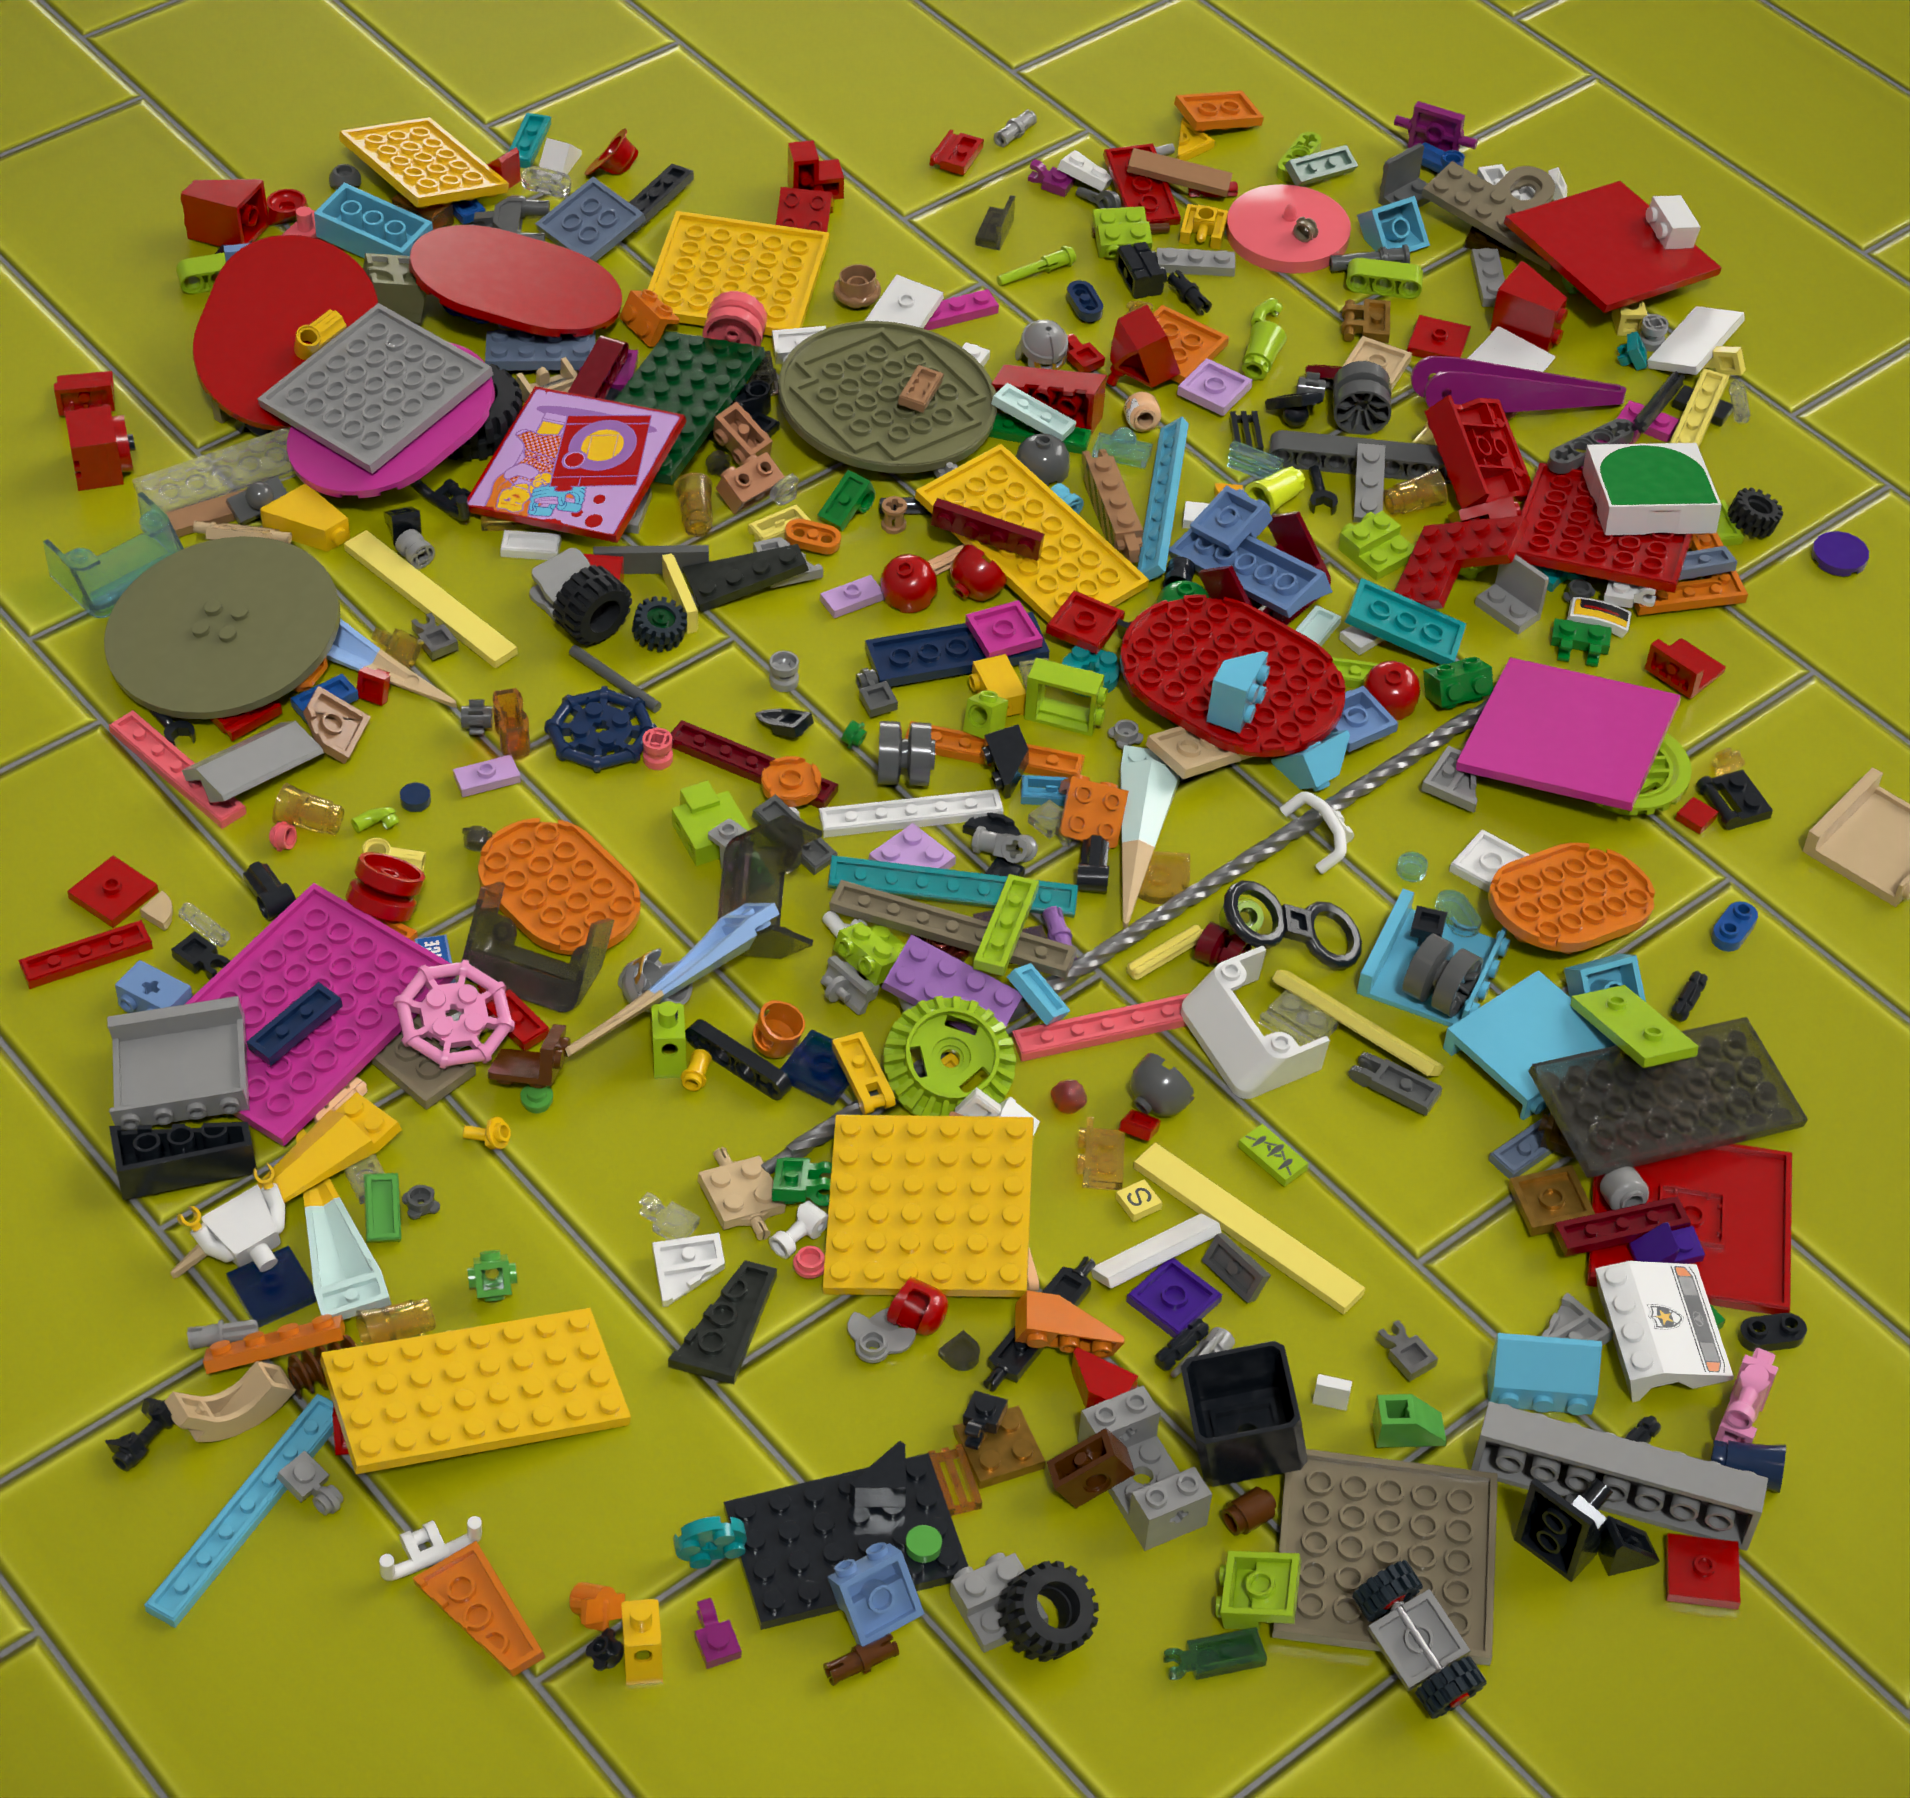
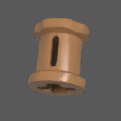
M891 496L882 502L884 518L881 521V527L889 534H899L906 529L904 513L907 510V502L903 498ZM892 520H895L894 526H892Z

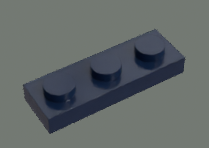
M320 982L316 983L246 1041L248 1049L272 1066L343 1006L341 998Z

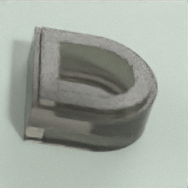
M962 1330L939 1348L938 1356L951 1368L958 1371H968L973 1369L979 1362L980 1346L969 1334Z

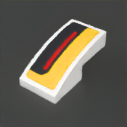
M1573 597L1570 601L1567 620L1611 627V633L1623 638L1629 630L1632 612L1604 601Z

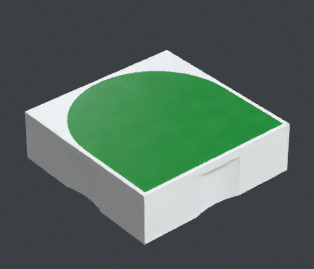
M1697 443L1587 445L1582 473L1590 495L1597 504V515L1605 535H1645L1650 533L1702 534L1717 532L1722 504Z

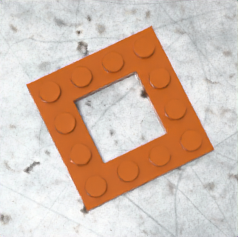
M1717 532L1693 534L1689 548L1692 551L1724 545ZM1730 571L1718 575L1705 576L1706 579L1678 582L1675 593L1656 590L1655 595H1653L1656 596L1653 607H1647L1639 603H1634L1633 605L1638 615L1746 603L1748 593L1737 571Z

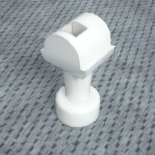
M811 1201L800 1204L797 1211V1221L787 1232L778 1231L769 1238L771 1248L781 1258H789L796 1251L795 1243L805 1235L812 1239L821 1236V1233L827 1228L829 1215Z

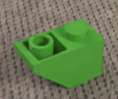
M1413 1394L1377 1395L1372 1416L1376 1448L1446 1446L1441 1412Z

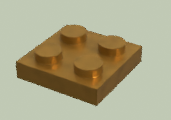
M1572 1165L1509 1179V1189L1531 1236L1553 1232L1555 1222L1595 1214Z
M1019 1405L1007 1409L997 1434L985 1433L978 1450L965 1447L968 1435H965L966 1426L963 1423L954 1425L955 1438L979 1489L1045 1469V1459Z

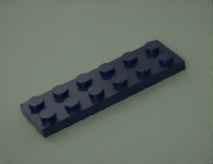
M1028 612L1027 614L1043 637L1034 613ZM966 623L865 640V650L871 666L877 674L878 682L887 681L890 687L972 673L973 661L987 658ZM1043 637L1042 647L1007 657L1011 665L1014 666L1032 663L1036 658L1049 660L1050 651Z

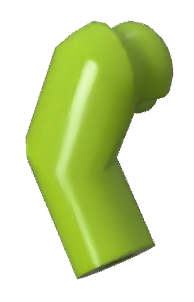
M1269 298L1256 306L1252 315L1251 326L1259 321H1265L1266 315L1269 312L1271 315L1277 316L1283 309L1282 304L1277 302L1278 299Z
M384 807L370 809L351 819V823L355 831L359 833L382 821L385 828L389 829L399 823V818L395 814L397 812L395 809Z

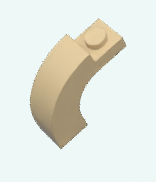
M256 1361L238 1382L220 1393L201 1397L172 1392L164 1402L172 1413L171 1418L173 1422L182 1429H188L196 1442H214L234 1437L259 1425L281 1408L296 1390L280 1366Z

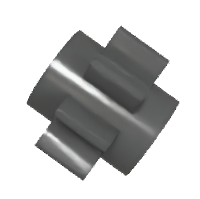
M1306 372V377L1298 378L1296 394L1320 391L1324 399L1326 380L1319 379L1320 373Z
M469 699V706L461 707V727L469 728V735H485V728H492L493 708L492 706H485V699Z

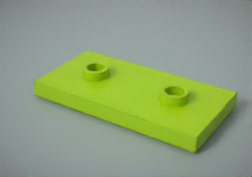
M1626 985L1571 997L1570 1006L1643 1068L1695 1057L1698 1054L1699 1046Z

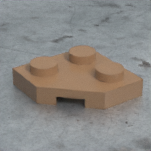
M320 686L316 688L303 711L313 738L322 747L323 752L343 764L349 759L371 717Z

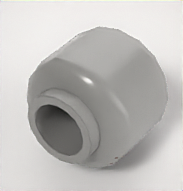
M1618 1166L1613 1168L1601 1180V1195L1612 1210L1643 1204L1648 1200V1186L1633 1167Z

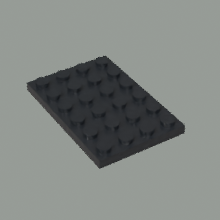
M929 1453L906 1458L905 1507H854L850 1504V1483L869 1467L724 1502L727 1522L731 1523L730 1517L740 1519L745 1526L747 1542L744 1546L746 1552L738 1558L761 1630L840 1611L841 1609L838 1607L827 1577L835 1573L834 1568L841 1561L847 1559L857 1561L867 1556L866 1549L876 1543H890L902 1551L916 1591L949 1584L959 1570L969 1567ZM919 1525H928L935 1528L942 1537L940 1555L934 1561L928 1563L916 1562L906 1552L907 1534L912 1528Z

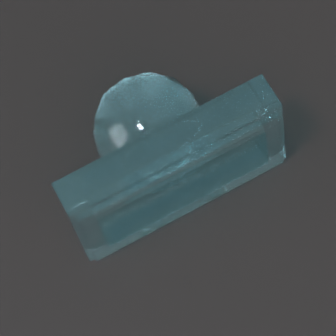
M1119 427L1111 435L1099 433L1093 448L1092 457H1098L1099 449H1106L1109 456L1113 455L1115 462L1145 469L1152 453L1153 444L1137 441L1133 430L1128 427Z

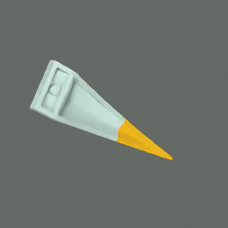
M304 1128L296 1134V1143L306 1135ZM330 1178L303 1192L313 1287L321 1315L330 1314L332 1317L342 1315L344 1320L391 1305L381 1269L360 1235Z

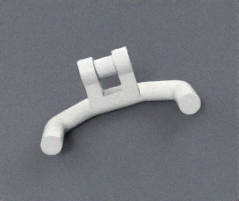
M1301 792L1279 808L1286 817L1304 804L1319 811L1333 833L1335 848L1332 853L1315 865L1319 872L1324 874L1344 858L1347 851L1346 843H1349L1355 835L1351 828L1345 825V819L1340 811H1335L1327 802L1313 793Z
M477 1516L470 1517L467 1522V1533L446 1544L433 1520L423 1524V1528L411 1533L409 1530L400 1534V1542L409 1560L394 1565L392 1555H382L379 1560L381 1577L386 1581L400 1579L444 1560L474 1541L478 1543L482 1537V1520ZM425 1542L430 1543V1548L423 1551L419 1550L418 1545Z

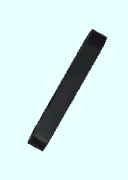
M698 1019L685 1030L686 1039L693 1048L706 1050L711 1054L714 1062L768 1097L780 1100L791 1090L792 1083L786 1073L708 1022Z

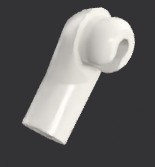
M828 911L822 918V921L836 938L839 930L859 922L867 926L866 922L861 919H854L851 924H846L834 911Z

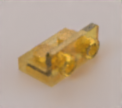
M1087 1117L1086 1129L1079 1128L1078 1148H1084V1154H1078L1077 1174H1083L1082 1188L1121 1190L1123 1186L1125 1133L1119 1130L1093 1128L1094 1117Z

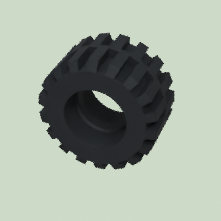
M591 565L588 568L584 567L578 573L570 576V579L567 582L565 581L562 589L558 591L557 599L553 603V617L557 624L580 644L585 646L597 645L602 640L609 639L623 625L626 616L630 612L629 607L632 604L630 596L632 594L621 581L600 565L598 567L596 565Z
M1044 1561L1032 1566L1007 1583L1008 1587L1003 1589L1000 1595L1004 1601L998 1604L997 1612L1003 1613V1617L998 1619L1000 1627L1006 1628L1007 1633L1003 1636L1007 1642L1012 1639L1015 1643L1013 1649L1016 1652L1020 1653L1024 1650L1026 1651V1658L1033 1660L1038 1657L1039 1662H1047L1052 1658L1053 1660L1061 1658L1082 1646L1084 1641L1090 1639L1094 1633L1091 1629L1097 1626L1098 1618L1093 1616V1614L1099 1611L1098 1603L1092 1600L1096 1593L1093 1588L1088 1589L1085 1583L1089 1580L1084 1574L1080 1577L1077 1576V1569L1071 1565L1064 1568V1562L1055 1561L1051 1564L1050 1561ZM1038 1594L1047 1597L1055 1605L1059 1615L1058 1628L1048 1625L1040 1616L1037 1608Z

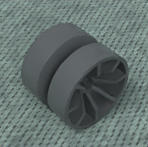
M1356 361L1343 366L1335 374L1333 379L1334 419L1342 430L1351 434L1368 435L1378 432L1388 424L1391 418L1390 377L1382 366L1370 361Z
M880 721L878 784L898 785L901 769H907V779L910 786H929L930 770H934L935 740L931 739V723L912 722L909 727L908 739L902 738L900 722Z
M1433 933L1426 938L1413 956L1403 981L1402 990L1421 1002L1426 1001L1432 996V1007L1453 1017L1464 1006L1466 999L1468 1000L1480 976L1483 959L1464 948L1453 955L1454 944Z

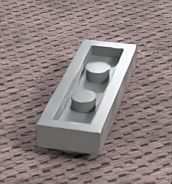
M1157 248L1158 264L1160 267H1164L1167 273H1175L1176 270H1180L1182 274L1235 276V252Z
M1472 249L1470 258L1482 307H1495L1498 288L1505 281L1498 249Z
M1362 443L1357 445L1353 522L1360 523L1367 513L1373 512L1377 514L1383 510L1386 445Z

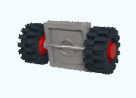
M1406 1560L1399 1561L1394 1565L1392 1564L1384 1571H1379L1376 1576L1370 1577L1366 1580V1583L1361 1584L1358 1587L1359 1589L1354 1591L1352 1598L1367 1621L1373 1622L1368 1625V1632L1407 1691L1420 1684L1422 1685L1417 1688L1415 1694L1432 1719L1456 1709L1458 1705H1462L1467 1699L1475 1696L1476 1692L1481 1691L1484 1688L1483 1686L1487 1684L1486 1679L1472 1658L1467 1656L1471 1650L1431 1590L1428 1589L1415 1598L1412 1597L1420 1592L1419 1590L1423 1588V1584Z

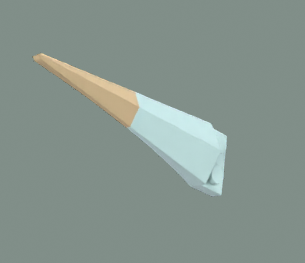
M1124 745L1120 768V789L1129 791L1121 826L1124 928L1128 927L1152 854L1180 781V776L1150 749Z

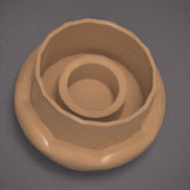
M862 264L850 265L841 270L839 279L834 284V293L842 304L851 308L868 307L879 298L881 285L876 279V271L872 267Z

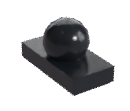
M1315 391L1269 398L1265 401L1266 410L1284 408V421L1291 427H1301L1306 424L1309 418L1307 405L1323 402L1322 392Z

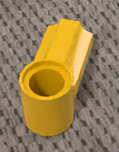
M330 309L310 325L299 327L296 332L294 345L297 357L307 360L344 331L347 325L343 317L336 310L332 311ZM303 341H309L312 344H306Z

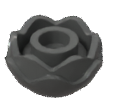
M349 164L336 166L329 175V184L335 190L344 182L357 188L361 184L359 171Z

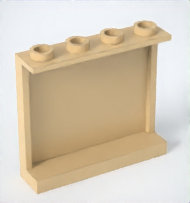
M1872 767L1809 831L1802 852L1896 907L1904 898L1910 899V804L1881 788L1879 783L1883 773Z

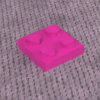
M1019 600L966 614L965 623L987 658L1002 654L1009 656L1042 647L1043 637Z

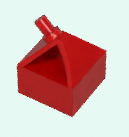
M1147 304L1118 318L1110 353L1111 373L1106 380L1109 385L1116 386L1120 377L1126 374L1153 388L1181 374L1168 337Z

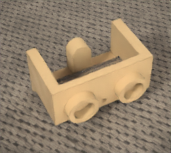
M564 357L561 358L559 375L550 377L546 368L541 367L536 371V383L529 384L522 372L516 374V381L522 391V399L526 402L535 386L568 392L578 374L567 358Z

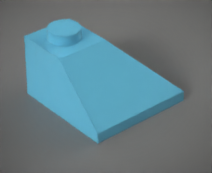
M1349 731L1331 732L1324 740L1318 741L1306 750L1295 754L1273 757L1271 762L1299 789L1313 788V791L1322 790L1330 785L1329 780L1340 774L1350 737Z

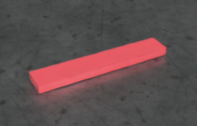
M131 711L109 724L111 734L221 829L247 814L246 807L235 797L222 802H210L201 780L186 781L182 770L195 763L135 711Z
M1190 993L1060 1020L1049 1025L1041 1024L1013 1030L1012 1040L1022 1062L1185 1027L1187 1025L1183 1021L1180 1012L1183 1000Z

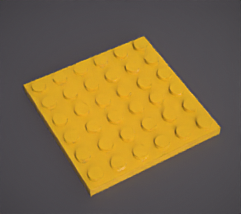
M676 211L648 290L655 292L658 295L657 298L663 304L671 307L673 313L680 319L679 323L704 326L708 309L713 299L721 293L738 291L755 297L763 305L767 313V323L763 335L772 336V330L802 328L829 244L830 233Z
M836 1115L823 1293L828 1295H897L910 1276L941 1290L946 1296L1022 1297L1028 1288L1034 1118Z

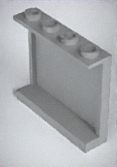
M238 996L107 1017L108 1029L113 1043L114 1108H109V1112L115 1126H121L122 1130H135L138 1125H167L171 1122L189 1119L198 1120L208 1116L234 1114L238 1111L250 1110L245 1014Z

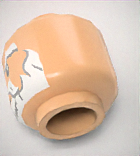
M1137 392L1129 396L1125 401L1124 414L1127 423L1132 429L1137 432H1147L1159 424L1161 410L1158 401L1153 395L1148 392Z

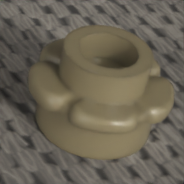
M1305 217L1297 219L1293 232L1298 240L1308 242L1318 236V228L1314 220L1311 218L1305 219Z

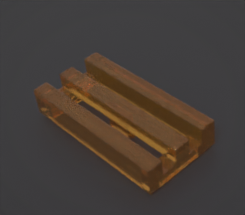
M962 1444L955 1445L953 1450H949V1447L942 1448L940 1453H936L935 1450L928 1451L950 1515L953 1516L982 1509L983 1502ZM953 1459H957L972 1502L967 1501ZM940 1462H945L960 1505L954 1506Z

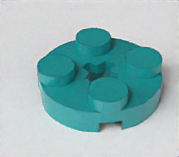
M1075 646L1072 652L1062 661L1064 665L1103 674V687L1108 688V693L1114 690L1118 684L1120 668L1117 663V656L1113 652L1100 650L1098 654ZM1075 693V694L1080 695V696L1090 697V696H1086V695H1083V694Z
M720 1516L706 1517L690 1522L681 1528L682 1535L680 1537L676 1534L673 1537L676 1555L684 1561H689L690 1567L694 1569L708 1567L712 1563L711 1560L723 1559L725 1557L730 1559L738 1558L746 1552L744 1545L747 1542L744 1523L734 1517H730L731 1523H721Z

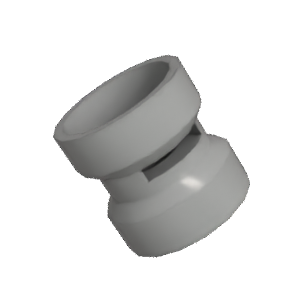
M1649 314L1642 320V331L1639 336L1647 351L1655 352L1665 341L1664 335L1667 333L1669 323L1661 315Z
M415 529L404 531L395 543L396 550L403 557H406L408 563L416 569L426 567L435 556L434 547L428 541H425L423 536Z
M790 651L774 653L769 660L771 671L769 675L770 686L779 692H790L799 683V659Z

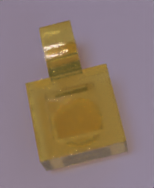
M375 628L371 637L372 640L387 646L385 652L410 668H413L424 643L423 640L395 628L393 634Z

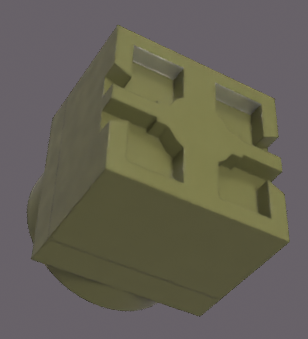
M365 253L363 270L375 288L378 303L413 323H421L426 293L416 284L415 276L409 271L410 256Z

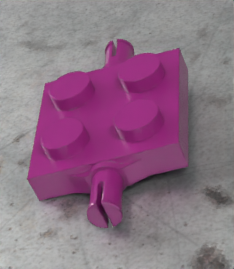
M1417 101L1411 119L1396 115L1394 120L1395 126L1408 129V148L1418 143L1423 144L1426 142L1446 152L1449 150L1459 151L1461 145L1475 150L1478 144V139L1464 136L1465 115Z

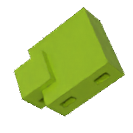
M709 781L680 789V806L672 808V825L696 866L720 859V847L708 838V832L727 819H732L750 832L751 848H753V831L730 792L725 791L716 794Z

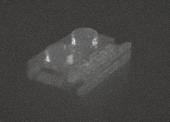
M1285 990L1268 1007L1265 1013H1261L1259 1023L1272 1032H1284L1292 1036L1299 1047L1324 1036L1329 1037L1338 1026L1337 1020L1288 990Z

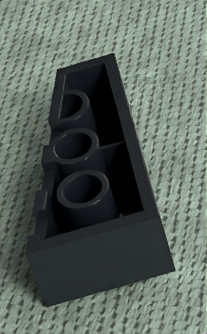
M248 1122L203 1123L201 1128H190L185 1124H172L171 1129H152V1125H138L137 1130H122L121 1126H109L123 1200L253 1174L254 1168L257 1170Z

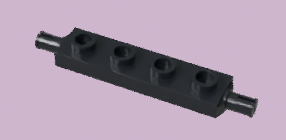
M1085 1256L1075 1269L1062 1267L1042 1293L1060 1295L1078 1307L1091 1290V1281L1086 1276L1096 1266L1094 1260H1089V1257ZM1014 1326L989 1357L988 1366L993 1371L984 1380V1386L994 1392L1004 1378L1017 1383L1045 1347L1032 1348L1027 1343L1015 1342Z

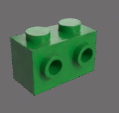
M1468 657L1460 661L1441 664L1437 667L1423 670L1425 697L1441 708H1453L1457 706V703L1465 701H1480L1484 696L1491 695L1493 691L1492 666L1478 657Z

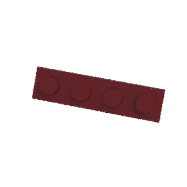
M939 498L936 499L933 505L932 526L1038 561L1041 555L1045 535L1043 533Z
M1678 1196L1555 1222L1553 1232L1565 1257L1631 1243L1665 1222L1669 1223L1673 1231L1690 1227L1691 1221Z

